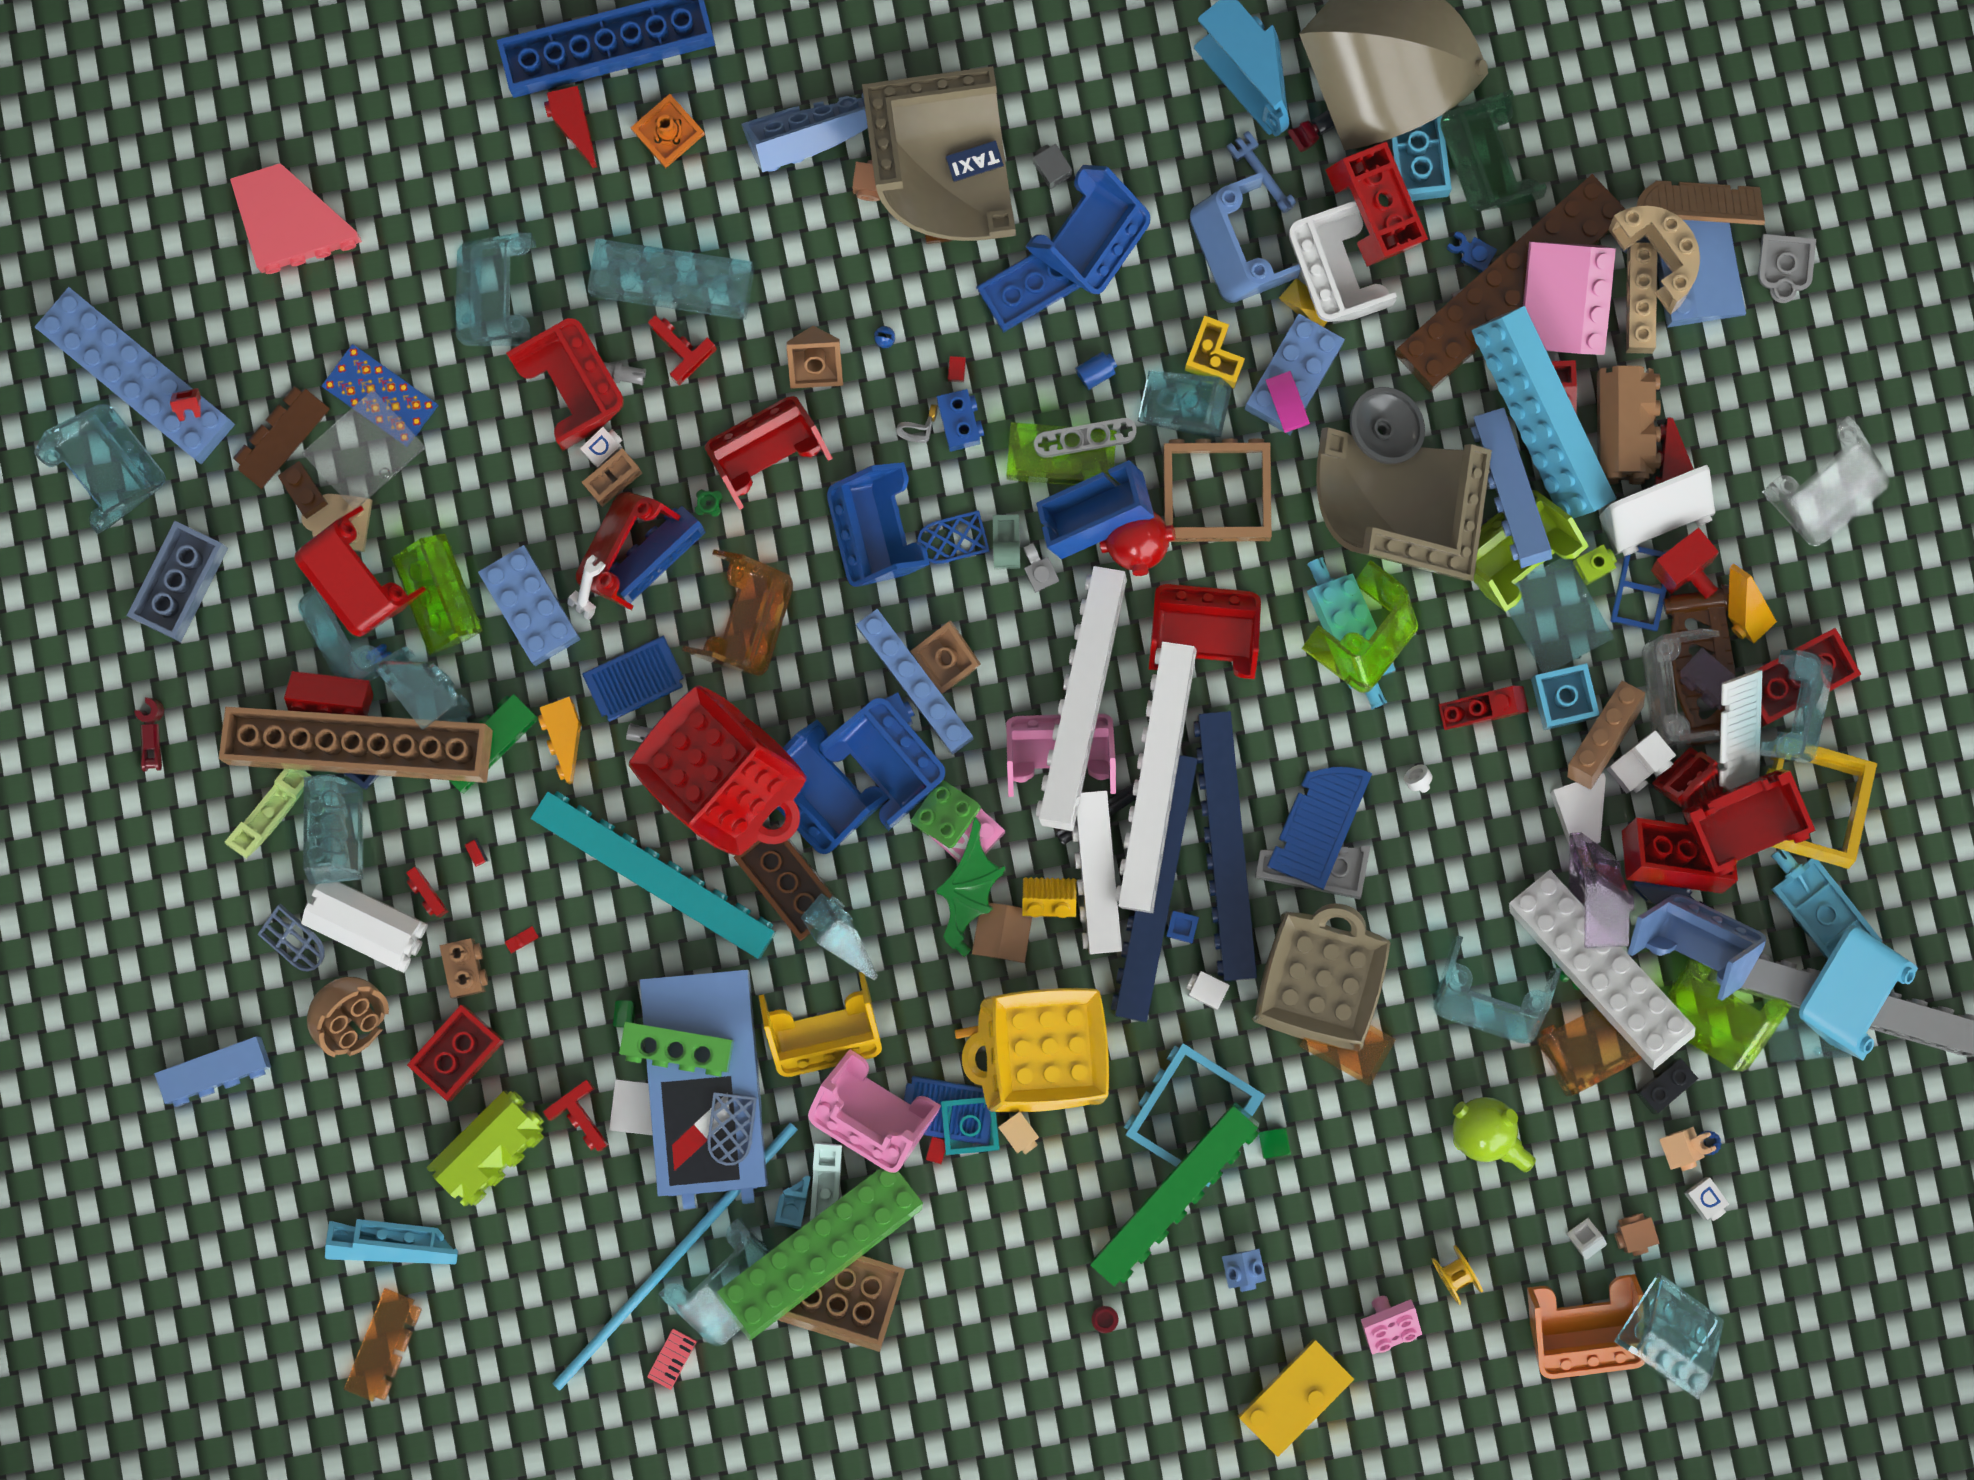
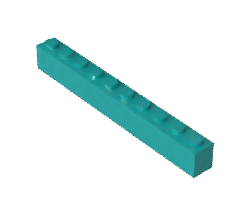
M547 791L531 817L533 821L760 960L776 934L771 929L774 924L761 916L758 920L749 916L751 910L738 902L735 906L726 902L728 896L717 889L710 892L703 887L706 882L692 874L690 878H687L681 874L683 868L669 860L666 865L658 860L659 853L649 847H646L645 850L640 849L636 846L637 840L626 833L622 837L613 832L615 826L603 819L598 823L590 818L592 812L578 805L576 809L567 804L570 799L560 792L556 791L553 795Z

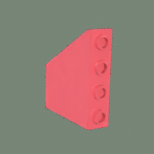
M281 163L230 179L256 267L261 273L274 274L279 272L281 267L290 264L291 266H299L306 263V259L312 257L317 259L330 256L332 251L338 249L342 251L351 250L356 247L357 243L362 242L356 230Z

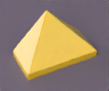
M1297 278L1279 297L1295 313L1305 316L1322 327L1328 323L1318 317L1307 286Z

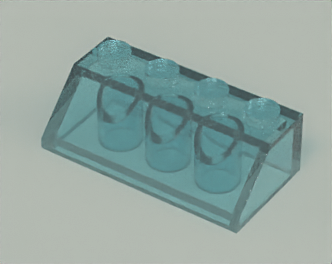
M331 774L304 777L303 869L310 885L363 879V788L354 782Z

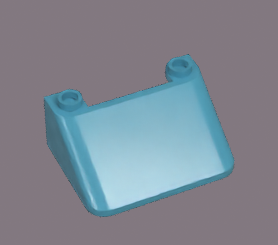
M1852 925L1842 935L1802 1002L1799 1010L1800 1019L1828 1044L1864 1060L1874 1046V1040L1866 1032L1896 982L1910 984L1914 980L1918 968L1911 961L1863 929Z

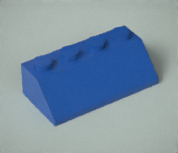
M683 506L678 510L676 508L672 509L681 516L679 521L665 516L664 519L666 521L659 528L657 526L651 528L645 535L647 539L640 546L635 544L625 554L627 558L621 564L616 562L611 566L609 572L616 575L620 581L617 593L630 604L706 533L702 524Z

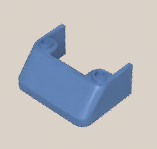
M1262 172L1222 187L1195 205L1190 213L1191 225L1220 296L1229 303H1236L1295 280L1299 277L1301 271L1298 264L1274 274L1270 263L1265 259L1256 258L1247 262L1227 215L1241 207L1243 201L1242 194L1261 187L1263 181Z
M1675 894L1638 916L1628 954L1633 956L1642 949L1647 948L1653 954L1662 956L1676 950L1718 971L1716 981L1721 987L1717 999L1722 1001L1743 986L1764 949L1766 936L1684 895Z

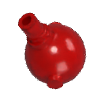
M1154 511V518L1124 524L1115 529L1107 539L1100 542L1102 553L1109 552L1112 559L1118 565L1132 570L1135 576L1147 575L1149 573L1148 569L1157 565L1164 558L1169 547V541L1176 540L1173 524L1166 525L1164 520Z

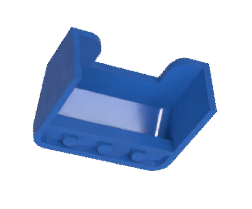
M904 462L869 466L832 484L828 489L827 500L846 577L850 585L854 587L906 576L930 565L928 553L923 544L915 542L907 545L895 498V495L907 488L909 482Z

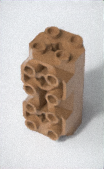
M1613 366L1612 372L1606 373V368H1601L1597 372V459L1610 485L1618 484V480H1629V484L1632 485L1645 484V480L1651 478L1656 473V469H1660L1661 454L1656 453V442H1660L1661 429L1660 426H1654L1656 416H1660L1661 410L1660 400H1656V390L1660 389V374H1654V370L1651 368L1644 372L1643 366Z

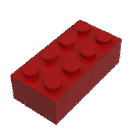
M1836 627L1756 669L1762 670L1761 728L1862 675Z
M1636 817L1621 831L1626 880L1721 894L1738 881L1736 864L1733 865L1735 870L1720 876L1719 873L1712 872L1689 825Z

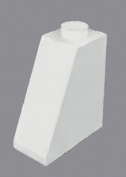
M1604 773L1599 776L1591 790L1575 782L1550 792L1571 853L1579 851V854L1582 855L1594 851V845L1600 843L1606 781Z

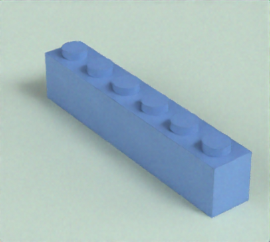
M1505 408L1474 416L1475 426L1471 427V432L1475 443L1480 441L1481 447L1492 450L1488 484L1490 490L1495 488L1498 496L1494 498L1497 512H1503L1505 521L1501 522L1505 536H1511L1513 545H1509L1513 560H1519L1521 568L1552 559L1551 547Z
M876 609L858 622L856 626L859 632L949 752L953 755L971 742L973 735L880 611Z

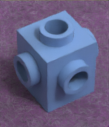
M1259 1249L1222 1256L1229 1289L1240 1287L1241 1292L1257 1289L1256 1283L1266 1281Z

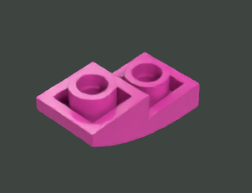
M1291 371L1266 379L1265 381L1284 433L1309 425L1310 422Z

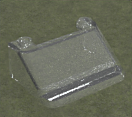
M1850 416L1837 426L1836 431L1839 441L1845 448L1800 486L1794 478L1784 475L1775 479L1762 491L1802 538L1813 546L1825 543L1878 497L1889 485L1888 474L1861 429Z

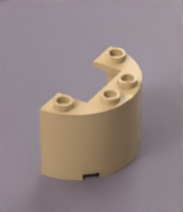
M1636 206L1615 214L1608 230L1623 251L1646 236L1672 271L1670 275L1661 280L1664 286L1655 292V295L1671 315L1686 299L1699 271V246L1692 230L1676 214L1660 207Z

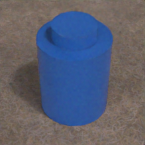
M1100 352L1075 367V371L1085 388L1089 391L1115 375L1114 369L1117 367V364L1110 353L1105 355L1103 352Z

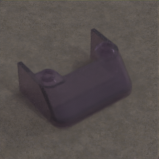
M1582 832L1570 833L1569 890L1581 903H1585V948L1629 946V913L1634 911L1633 894H1628L1621 875L1620 861L1616 860L1613 854Z

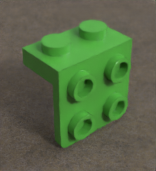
M943 780L930 792L910 822L927 836L930 835L946 847L953 848L976 817L981 806L978 802Z

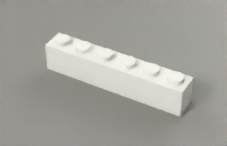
M1107 791L1081 793L1076 826H1074L1072 831L1073 842H1078L1079 852L1074 853L1076 869L1081 868V879L1077 880L1078 896L1083 895L1084 906H1079L1080 921L1086 922L1087 932L1082 933L1083 949H1088L1089 954L1122 951L1118 903L1115 901L1116 881Z

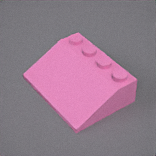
M1529 242L1523 306L1526 307L1546 351L1605 355L1616 248L1602 245Z

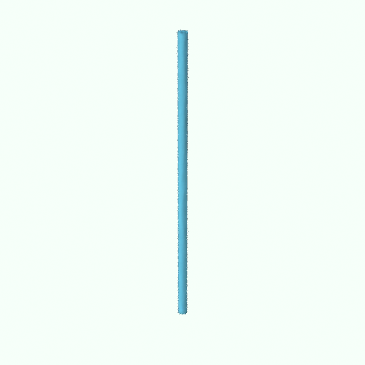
M789 1123L765 1149L766 1164L798 1130L792 1123ZM741 1190L727 1191L557 1377L552 1384L558 1390H561L741 1193Z

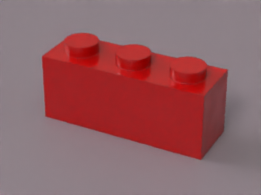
M292 671L284 700L288 711L368 716L374 694L369 680Z

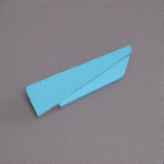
M357 1219L356 1226L353 1227L329 1221L325 1246L326 1259L432 1264L457 1263V1249H453L447 1243L443 1233L438 1228Z

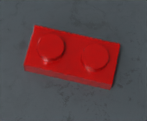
M413 867L406 872L410 878L407 880L408 885L415 894L420 892L425 899L422 905L430 916L435 914L441 918L449 912L419 868Z

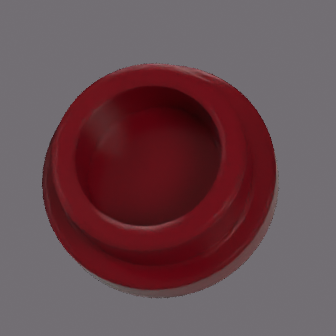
M1101 1306L1092 1314L1093 1327L1101 1333H1110L1118 1325V1314L1109 1306Z

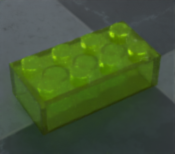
M1011 422L1007 480L1076 485L1102 472L1113 480L1108 470L1114 467L1116 446L1043 458L1034 449L1036 436L1042 432L1069 427ZM1094 429L1090 436L1094 442L1100 443L1105 440L1106 433L1102 429ZM1110 430V441L1115 440L1114 434H1117V431ZM1070 433L1065 436L1064 442L1069 447H1075L1079 444L1080 439L1077 434ZM1061 435L1055 436L1056 442H1048L1047 438L1042 439V444H1039L1038 447H1043L1044 451H1049L1051 445L1058 444L1057 450H1061Z

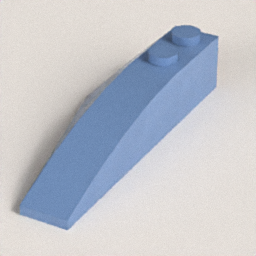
M863 94L862 98L859 99L849 96L840 97L839 101L835 104L824 105L823 101L813 103L814 108L800 111L799 106L742 123L751 152L761 171L772 172L790 163H800L805 158L837 146L867 129Z

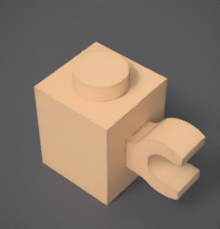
M1690 1127L1659 1139L1670 1169L1681 1167L1682 1171L1692 1169L1697 1166L1696 1161L1705 1157L1704 1154L1715 1151L1716 1146L1706 1147L1704 1145V1139L1711 1136V1133L1705 1132L1697 1136L1694 1127Z

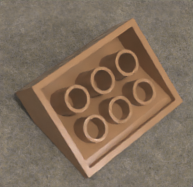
M861 1256L779 1318L778 1321L880 1352L905 1269Z

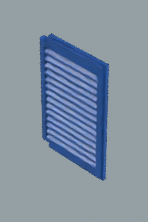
M664 635L582 673L601 716L607 715L609 722L682 688L683 685L679 681L684 679Z
M912 1076V1084L906 1083L904 1101L911 1105L916 1097L925 1096L941 1105V1101L984 1097L983 1087ZM984 1103L952 1106L949 1125L950 1139L989 1146L991 1117L987 1105L984 1107ZM942 1106L923 1135L944 1138ZM967 1115L978 1117L982 1124L980 1132L972 1137L964 1135L960 1130V1121ZM967 1118L963 1122L964 1131L968 1134L975 1133L978 1129V1122L974 1118Z

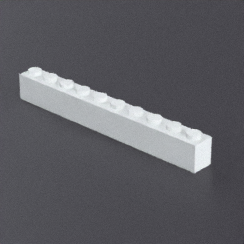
M1094 566L1092 575L1088 574L1086 578L1085 590H1088L1087 599H1082L1080 606V615H1083L1081 624H1077L1075 629L1076 649H1071L1069 665H1072L1071 673L1066 674L1063 688L1067 690L1066 696L1059 703L1058 715H1061L1059 725L1055 724L1053 740H1056L1054 750H1049L1047 765L1050 766L1049 774L1044 775L1041 790L1045 791L1043 801H1038L1036 816L1039 817L1042 826L1069 831L1074 830L1127 583L1125 571Z
M1162 642L1161 648L1156 650L1155 664L1159 665L1157 675L1153 674L1150 689L1154 690L1153 701L1149 700L1147 703L1146 716L1150 717L1148 727H1144L1142 733V743H1145L1144 754L1140 753L1138 757L1137 769H1141L1140 779H1135L1133 795L1137 797L1135 806H1131L1128 820L1132 822L1131 833H1126L1124 848L1128 849L1127 857L1122 859L1120 865V875H1123L1122 886H1117L1115 901L1119 902L1118 906L1122 909L1147 913L1154 912L1197 652L1194 646Z

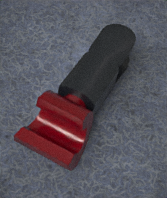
M1328 110L1312 119L1311 123L1309 120L1299 124L1300 126L1287 132L1299 151L1304 152L1317 142L1319 136L1335 128V125Z

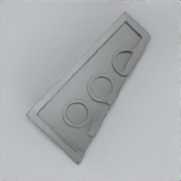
M1361 846L1360 848L1341 847L1324 890L1267 867L1274 850H1260L1255 874L1257 879L1355 899L1361 898L1370 846Z

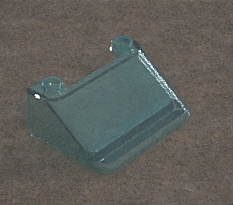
M514 233L463 243L458 248L456 336L462 344L467 346H519L533 338L530 333V324L526 318L520 315H509L510 256H522L528 253L530 248H536V241L531 233Z
M106 404L96 405L46 430L34 451L37 458L49 467H55L65 462L99 507L93 510L89 517V523L97 534L110 528L162 488L166 480L164 472L122 418L111 406Z
M737 1218L726 1231L727 1241L735 1251L691 1293L684 1286L677 1283L667 1285L659 1293V1296L708 1343L714 1346L724 1345L740 1330L739 1326L717 1299V1291L771 1251L741 1218Z

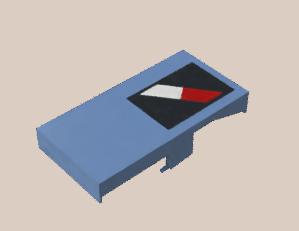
M749 970L641 979L643 1025L734 1040L729 1073L722 1072L721 1077L705 1074L706 1069L695 1067V1072L678 1070L679 1064L668 1063V1068L654 1066L651 1059H646L658 1196L682 1195L683 1209L696 1208L694 1194L741 1190L743 1204L755 1203L753 1189L769 1186V1182L767 1179L762 1105ZM651 1037L645 1039L646 1053L654 1052L657 1047L656 1041ZM674 1042L671 1044L669 1052L672 1057L678 1058L683 1054L681 1043ZM700 1047L696 1051L697 1060L706 1062L710 1058V1051L707 1047ZM713 1093L737 1094L739 1096L757 1098L751 1148L746 1158L736 1165L726 1166L720 1164L711 1157L708 1151L707 1136L709 1133ZM719 1096L724 1104L732 1098ZM738 1098V1100L741 1102L743 1106L747 1104L749 1101H751L749 1099ZM717 1099L714 1112L722 1106ZM734 1100L727 1108L734 1114L740 1109V1106ZM753 1103L746 1108L751 1116ZM725 1109L716 1114L722 1123L730 1117ZM743 1111L735 1116L741 1125L749 1119ZM714 1117L712 1130L719 1126ZM733 1119L724 1125L730 1133L738 1128ZM751 1122L743 1127L748 1134H750ZM722 1127L714 1133L719 1141L728 1136ZM741 1130L733 1135L738 1144L747 1138ZM711 1136L710 1142L711 1148H713L717 1143ZM730 1138L722 1144L728 1152L736 1147ZM749 1140L741 1146L745 1153ZM720 1147L713 1151L714 1156L718 1159L725 1155ZM739 1149L731 1154L735 1162L744 1156ZM728 1157L723 1160L726 1163L731 1162Z

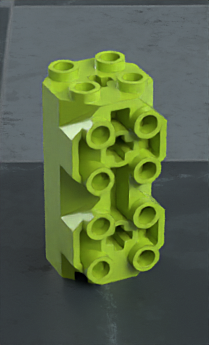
M503 1091L426 1167L429 1172L436 1171L432 1176L452 1197L456 1198L459 1195L463 1198L460 1201L463 1206L469 1204L476 1206L487 1195L484 1190L488 1186H496L506 1176L502 1172L505 1167H515L525 1157L523 1152L528 1147L534 1148L544 1138L541 1134L544 1130L541 1126L544 1120L534 1110L528 1111L523 1106L525 1103L524 1099L515 1091H510L509 1093Z

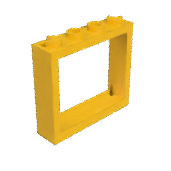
M1783 737L1779 744H1774L1770 759L1774 760L1772 768H1769L1766 774L1783 769L1785 756L1855 775L1858 776L1842 851L1807 841L1795 844L1794 840H1786L1772 847L1849 869L1857 858L1877 763Z

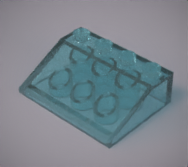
M1657 1273L1614 1342L1672 1384L1699 1399L1713 1377L1724 1320L1665 1276Z

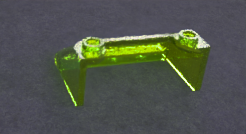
M1688 957L1666 994L1673 1004L1695 1026V1036L1688 1043L1734 1071L1747 1070L1785 1018L1792 1005L1776 998L1767 1001L1761 1011L1732 994L1721 1001L1717 999L1720 987L1707 979L1712 968Z

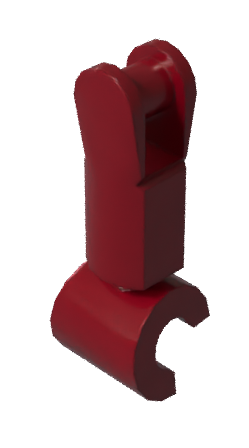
M145 697V703L151 707L150 714L148 715L145 711L141 710L134 711L135 716L144 722V725H140L141 767L143 772L153 768L161 771L162 758L159 724H155V722L159 721L164 715V707L159 700ZM149 750H154V758H148Z

